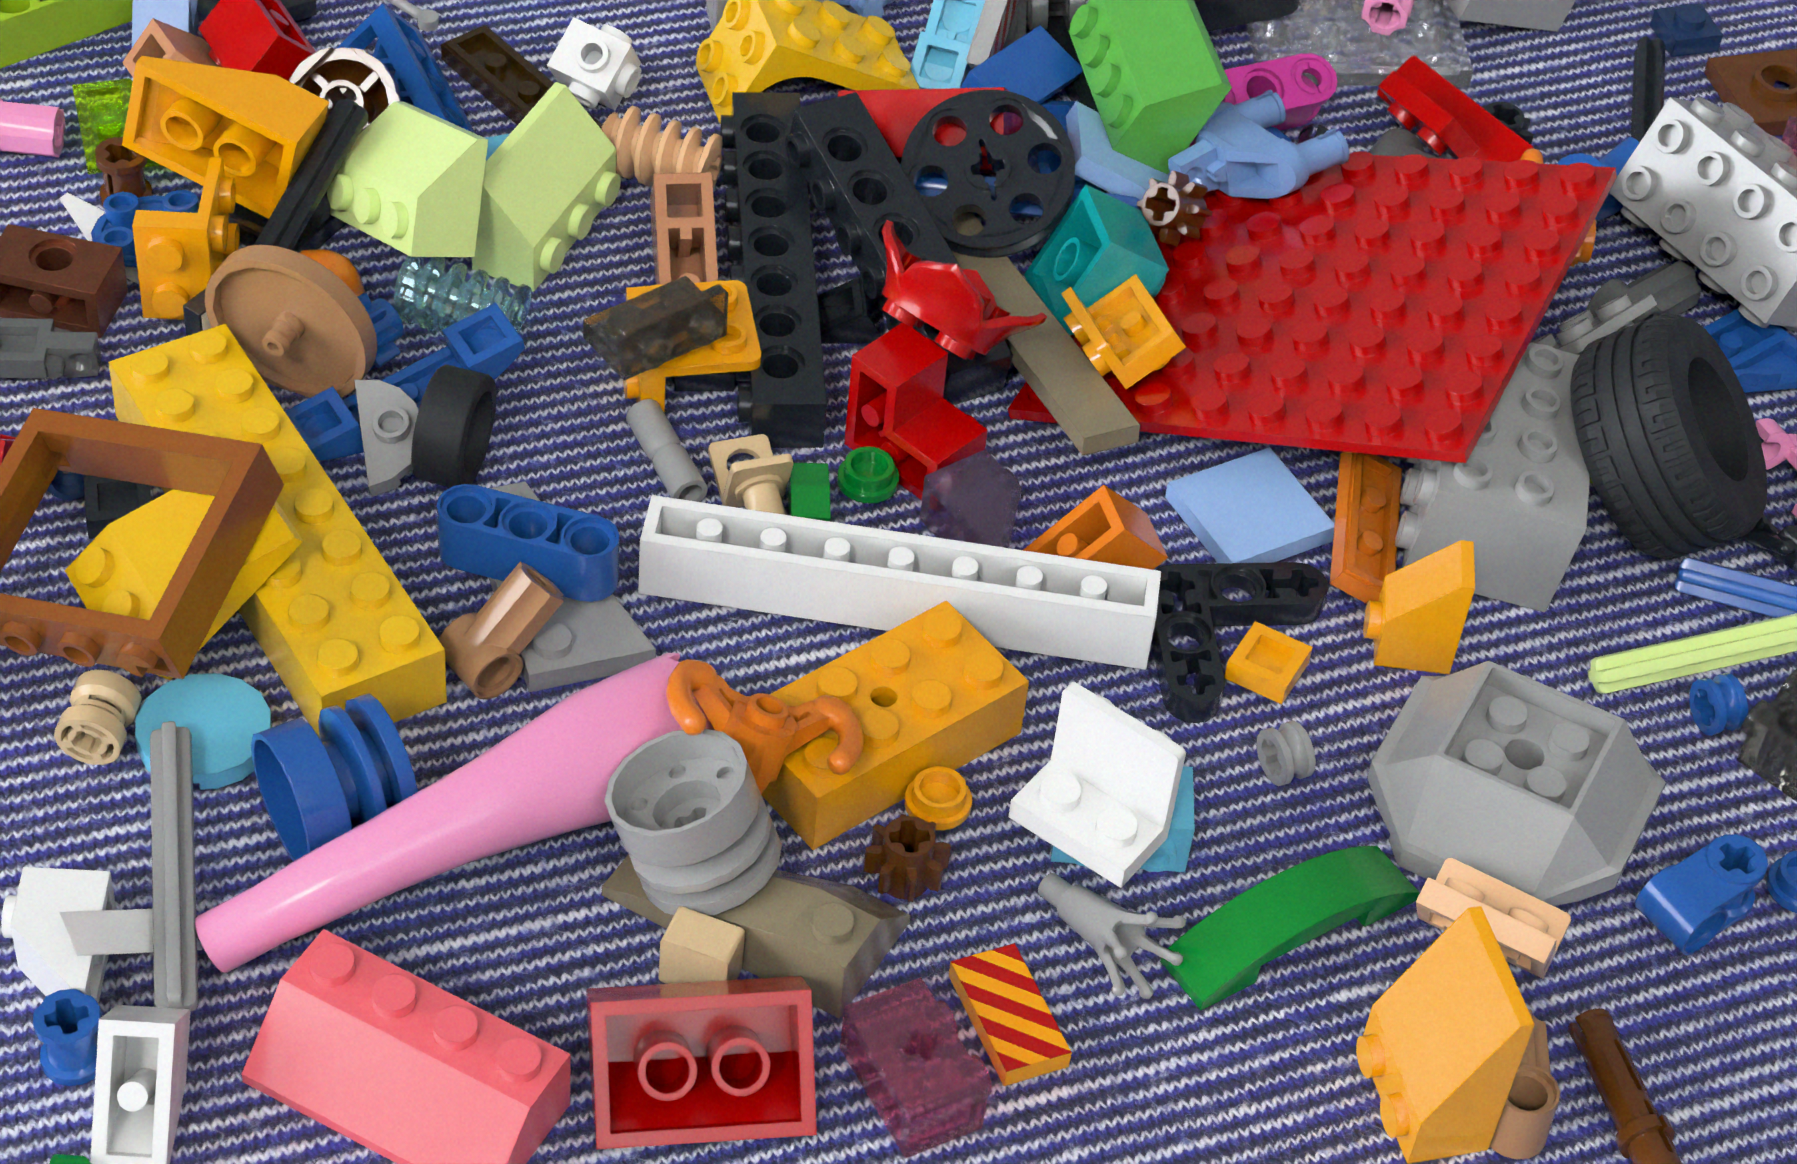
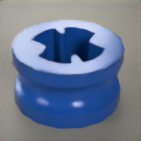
M1724 673L1717 675L1713 680L1701 678L1692 683L1689 694L1690 709L1696 725L1705 735L1720 734L1724 731V728L1735 731L1745 726L1748 719L1747 697L1743 686L1734 675Z

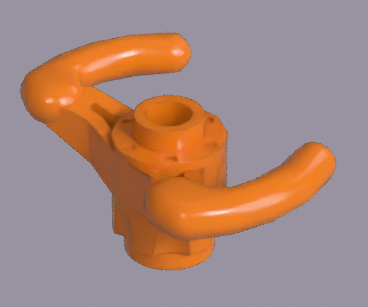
M700 660L681 661L669 675L666 698L670 711L682 730L689 736H697L706 728L707 719L696 704L693 697L694 694L714 730L724 732L740 743L761 794L765 791L769 782L776 781L784 759L788 754L829 729L838 735L837 747L827 758L829 769L836 775H843L860 760L864 746L861 723L851 706L843 700L830 695H823L799 706H787L782 700L769 694L757 693L752 696H745L731 689L726 681L717 674L712 665Z

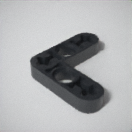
M1297 562L1170 564L1157 568L1156 570L1161 571L1157 615L1151 643L1162 700L1166 710L1173 717L1188 723L1207 722L1215 717L1220 709L1225 678L1214 627L1252 626L1255 621L1265 626L1312 623L1323 612L1328 592V581L1324 574L1311 565ZM1230 587L1240 588L1250 594L1252 599L1244 602L1232 601L1222 595L1221 590ZM1266 590L1269 591L1268 598L1265 597ZM1172 593H1176L1177 599L1183 601L1181 611L1173 612L1174 601ZM1176 635L1189 636L1195 639L1200 647L1194 650H1181L1174 647L1168 641V638ZM1195 673L1194 685L1197 694H1192L1191 688L1185 686L1187 674Z

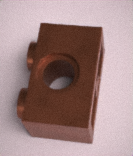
M8 224L0 236V318L53 319L54 325L57 328L69 330L70 332H97L98 338L101 339L128 293L122 247Z

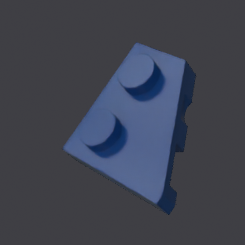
M1736 309L1704 327L1718 343L1730 362L1744 393L1797 388V340L1780 326L1770 324L1768 328L1760 327L1746 319Z

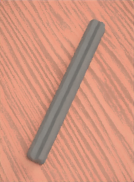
M167 721L162 723V728L154 730L150 734L154 1007L191 1009L190 1012L197 1009L199 1003L197 931L195 927L196 881L192 734L187 727H177L175 721Z

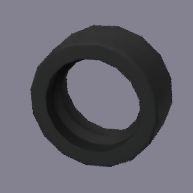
M447 364L435 371L421 400L412 440L411 464L413 474L419 480L447 487L461 484L472 485L479 473L488 449L496 412L495 380L490 375Z

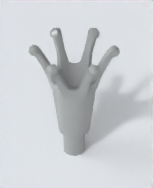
M1055 873L1048 874L1040 882L1038 887L1039 896L1057 908L1058 916L1087 941L1102 960L1113 984L1112 994L1122 996L1125 991L1123 979L1116 965L1119 964L1138 987L1139 995L1142 999H1150L1153 995L1152 987L1131 958L1132 953L1139 948L1158 955L1174 966H1179L1183 962L1182 954L1157 944L1145 934V927L1183 928L1186 925V919L1183 916L1163 918L1158 917L1156 912H1147L1145 915L1127 910L1080 884L1071 885Z

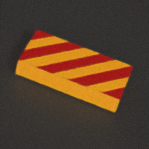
M1015 943L950 962L948 976L1003 1086L1069 1067L1072 1052Z

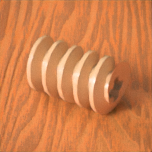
M633 105L627 109L622 119L619 118L618 113L613 112L603 123L601 130L616 147V172L621 177L626 179L636 177L639 183L652 186L654 173L712 172L714 189L722 165V136L714 133L707 141L705 147L701 146L702 130L693 126L688 131L684 140H682L681 122L673 119L662 133L660 132L661 115L652 112L642 126L640 125L641 109Z

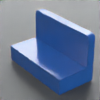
M1039 25L970 70L960 88L1005 87L1010 92L1025 96L1041 104L1077 80L1083 69Z

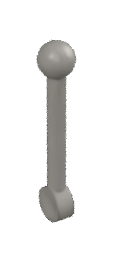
M386 0L417 19V26L421 30L434 31L438 28L439 15L436 11L431 9L421 10L407 0Z

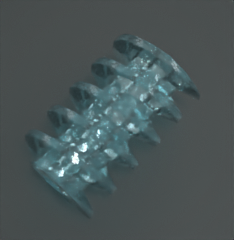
M408 256L405 259L398 273L394 294L395 310L403 322L410 325L419 323L421 328L430 332L440 330L443 335V329L496 302L518 334L520 333L531 304L532 291L528 285L521 284L518 286L511 298L509 297L510 280L501 276L496 279L491 289L488 290L489 275L485 270L478 269L475 271L467 283L468 271L467 265L464 263L456 262L447 275H445L447 265L446 258L431 257L425 268V257Z

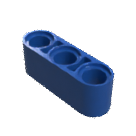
M471 484L453 486L445 490L438 498V552L440 558L448 566L457 570L504 581L518 563L522 562L532 566L541 575L552 581L563 593V597L586 602L603 600L612 595L617 589L620 535L617 527L610 520L578 510Z

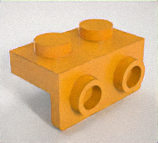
M1136 274L1088 308H1086L1072 287L1061 293L1072 310L1063 319L1081 343L1083 351L1102 377L1112 370L1125 389H1128L1149 373L1164 367L1173 356L1186 348Z

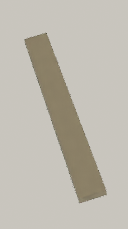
M973 212L962 213L953 222L955 230L967 236L978 234L984 228ZM952 251L962 269L978 271L982 280L994 295L997 306L1008 310L1011 313L1010 316L1028 317L1038 315L1041 312L1047 316L1045 322L1040 326L1010 336L1005 339V342L1013 353L1011 362L1082 456L1137 443L1139 441L1140 424L1007 256L981 258L966 256Z

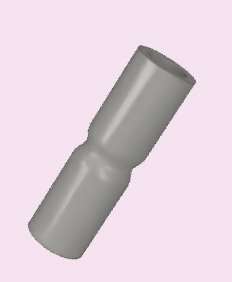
M645 399L635 403L628 410L626 421L646 456L652 461L653 467L671 498L701 502L707 494L708 487L688 452L680 445V439L659 403L653 399Z

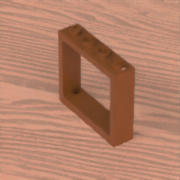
M33 408L0 465V572L58 470L215 496L150 620L0 593V645L26 656H34L39 652L64 657L84 667H92L95 663L123 668L139 677H143L146 672L184 679L284 487V483L266 450L259 443Z

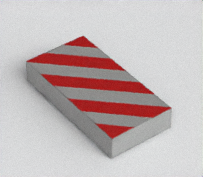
M985 0L966 58L971 70L1003 49L1019 0Z

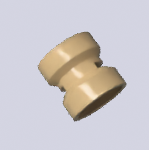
M94 669L81 674L77 678L71 692V707H68L62 713L55 728L54 738L57 745L67 755L87 764L105 765L114 762L120 756L126 741L127 732L125 728L134 722L141 705L142 697L138 688L122 675L108 670Z

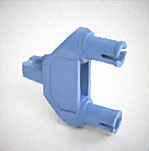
M1270 89L1259 96L1236 105L1222 101L1195 137L1196 144L1169 158L1168 167L1170 173L1171 171H1177L1189 176V183L1195 182L1205 185L1208 188L1207 191L1219 189L1231 197L1278 198L1303 188L1310 175L1332 166L1346 163L1349 159V147L1343 134L1340 131L1336 132L1335 128L1299 144L1291 141L1288 142L1284 138L1280 139L1267 131L1265 128L1283 123L1286 116L1282 99L1276 92L1273 93V90Z

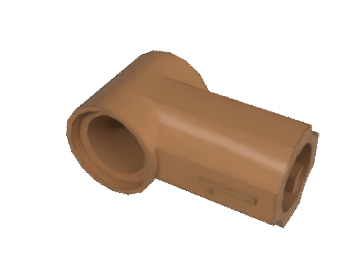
M519 562L478 613L472 612L462 615L445 628L439 637V641L445 649L446 663L479 699L488 700L501 695L517 681L523 668L522 658L519 656L520 653L564 602L562 599L563 593L552 581L545 578L532 566Z
M1531 1009L1528 1010L1535 1025L1490 1143V1147L1497 1153L1516 1160L1529 1159L1536 1156L1545 1147L1560 1097L1558 1083L1551 1076L1546 1022L1538 1020L1533 1015Z

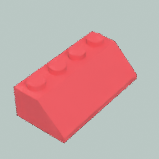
M323 929L281 978L243 1069L242 1081L397 1164H526L570 1106L571 1054Z

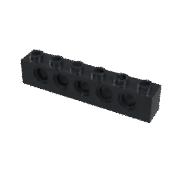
M857 92L794 110L790 134L785 139L788 159L794 168L801 169L810 185L811 197L816 208L821 212L825 211L835 228V236L839 248L845 255H850L860 271L864 291L870 299H876L881 309L888 299L882 295L887 269V258L882 234L883 225L886 220L894 222V230L906 250L920 257L921 261L929 260L959 264ZM883 311L886 316L888 331L902 323ZM924 323L921 329L914 326L916 331L933 341L940 332L927 323ZM1005 340L994 346L986 356L977 352L973 360L969 358L965 360L938 344L939 347L948 352L943 398L948 402L957 405L1003 390L1013 358V353Z

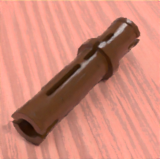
M1601 1008L1579 1014L1575 1017L1577 1023L1570 1022L1568 1025V1032L1580 1051L1602 1101L1615 1123L1614 1125L1618 1132L1615 1142L1623 1157L1631 1158L1633 1164H1682L1672 1141L1675 1131L1669 1119L1665 1115H1659L1654 1107L1647 1089L1620 1039L1619 1032L1609 1011Z

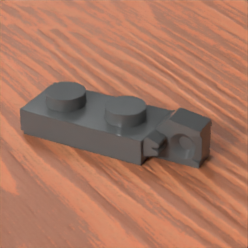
M0 318V378L47 379L49 377L55 379L63 375L68 378L98 376L102 357L97 332H70L69 330L55 327L53 319Z

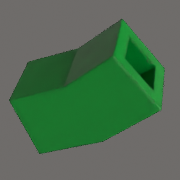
M794 463L788 481V509L790 516L823 521L831 520L828 463Z

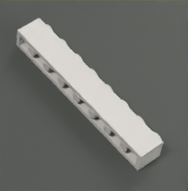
M651 495L640 538L638 593L889 631L934 606L948 601L994 647L1146 670L1157 615L1161 571Z

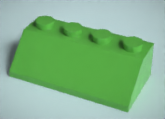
M1089 0L1087 4H1083L1075 12L1068 32L1111 147L1116 152L1165 174H1169L1168 159L1188 148L1232 88L1194 0Z

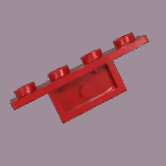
M1414 55L1409 57L1396 72L1393 70L1378 86L1377 95L1389 106L1386 111L1409 132L1416 127L1419 130L1416 133L1419 139L1439 157L1446 151L1454 159L1475 157L1481 161L1514 162L1520 160L1527 149L1534 148Z

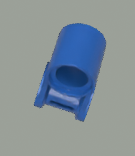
M1725 834L1717 837L1710 844L1678 864L1670 865L1658 872L1638 894L1635 900V907L1684 955H1691L1707 945L1716 935L1744 919L1751 912L1755 900L1753 887L1758 885L1764 878L1767 870L1768 860L1766 853L1759 844L1748 837L1738 834Z

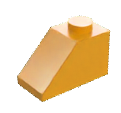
M1460 540L1385 576L1379 600H1369L1367 602L1364 616L1363 636L1364 638L1373 639L1374 665L1450 674L1475 591L1473 541Z

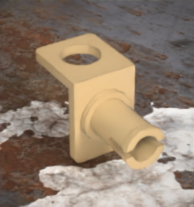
M764 434L716 441L709 445L708 454L723 506H745V509L786 515L782 499L784 498L794 465L791 454L773 456L769 439ZM747 453L756 458L731 464L729 471L727 469L728 459L735 454Z

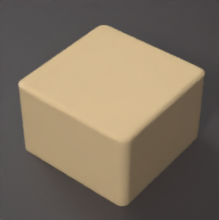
M679 906L660 941L659 980L666 984L737 980L743 965L745 930L736 925Z

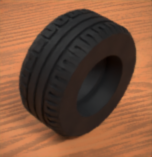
M1664 313L1596 339L1584 348L1572 369L1570 391L1574 425L1583 459L1594 487L1608 514L1621 533L1634 547L1645 554L1669 560L1748 534L1763 516L1767 504L1768 484L1764 454L1756 423L1743 388L1730 362L1707 330L1691 318Z

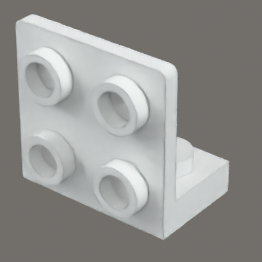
M1071 682L1062 692L1051 760L1011 799L1008 817L1122 888L1168 838L1186 751L1182 746L1173 742L1166 734L1150 728L1120 710L1107 698L1092 693L1076 682Z

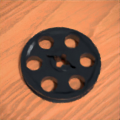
M977 90L962 93L941 102L916 124L909 135L902 154L901 167L949 248L953 252L966 256L981 258L1004 257L1019 253L1038 244L1062 221L1074 193L1075 159L1066 131L1046 108L1025 96L1013 92ZM1004 112L1014 113L1023 121L1020 130L1010 135H1001L991 128L990 123L995 116ZM949 123L958 124L966 131V137L961 143L948 147L941 145L935 140V131L940 126ZM980 147L985 148L987 162L991 164L993 171L996 172V181H994L996 200L991 199L988 182L985 183L984 177L980 175V166H982ZM1039 151L1054 152L1061 160L1059 168L1049 174L1035 172L1028 162ZM927 173L940 174L948 182L946 189L936 196L922 195L916 190L915 184L922 175ZM1020 201H1033L1040 205L1043 214L1038 221L1032 224L1018 223L1010 215V211L1015 204ZM976 212L986 220V225L978 234L967 236L958 233L953 227V222L962 213Z

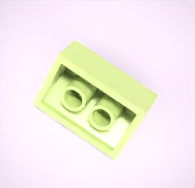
M555 82L489 157L485 165L472 269L532 292L538 288L549 273L554 274L559 270L566 252L577 239L582 240L586 237L592 226L593 219L603 207H609L614 203L621 185V177L619 174H616V147L566 85Z
M394 101L358 135L328 187L327 199L330 205V215L410 257H475L488 139L411 104Z

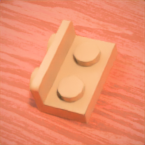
M1454 858L1446 859L1436 880L1428 877L1416 900L1418 919L1446 931L1467 908L1482 906L1506 961L1543 979L1570 926L1571 916L1561 909Z

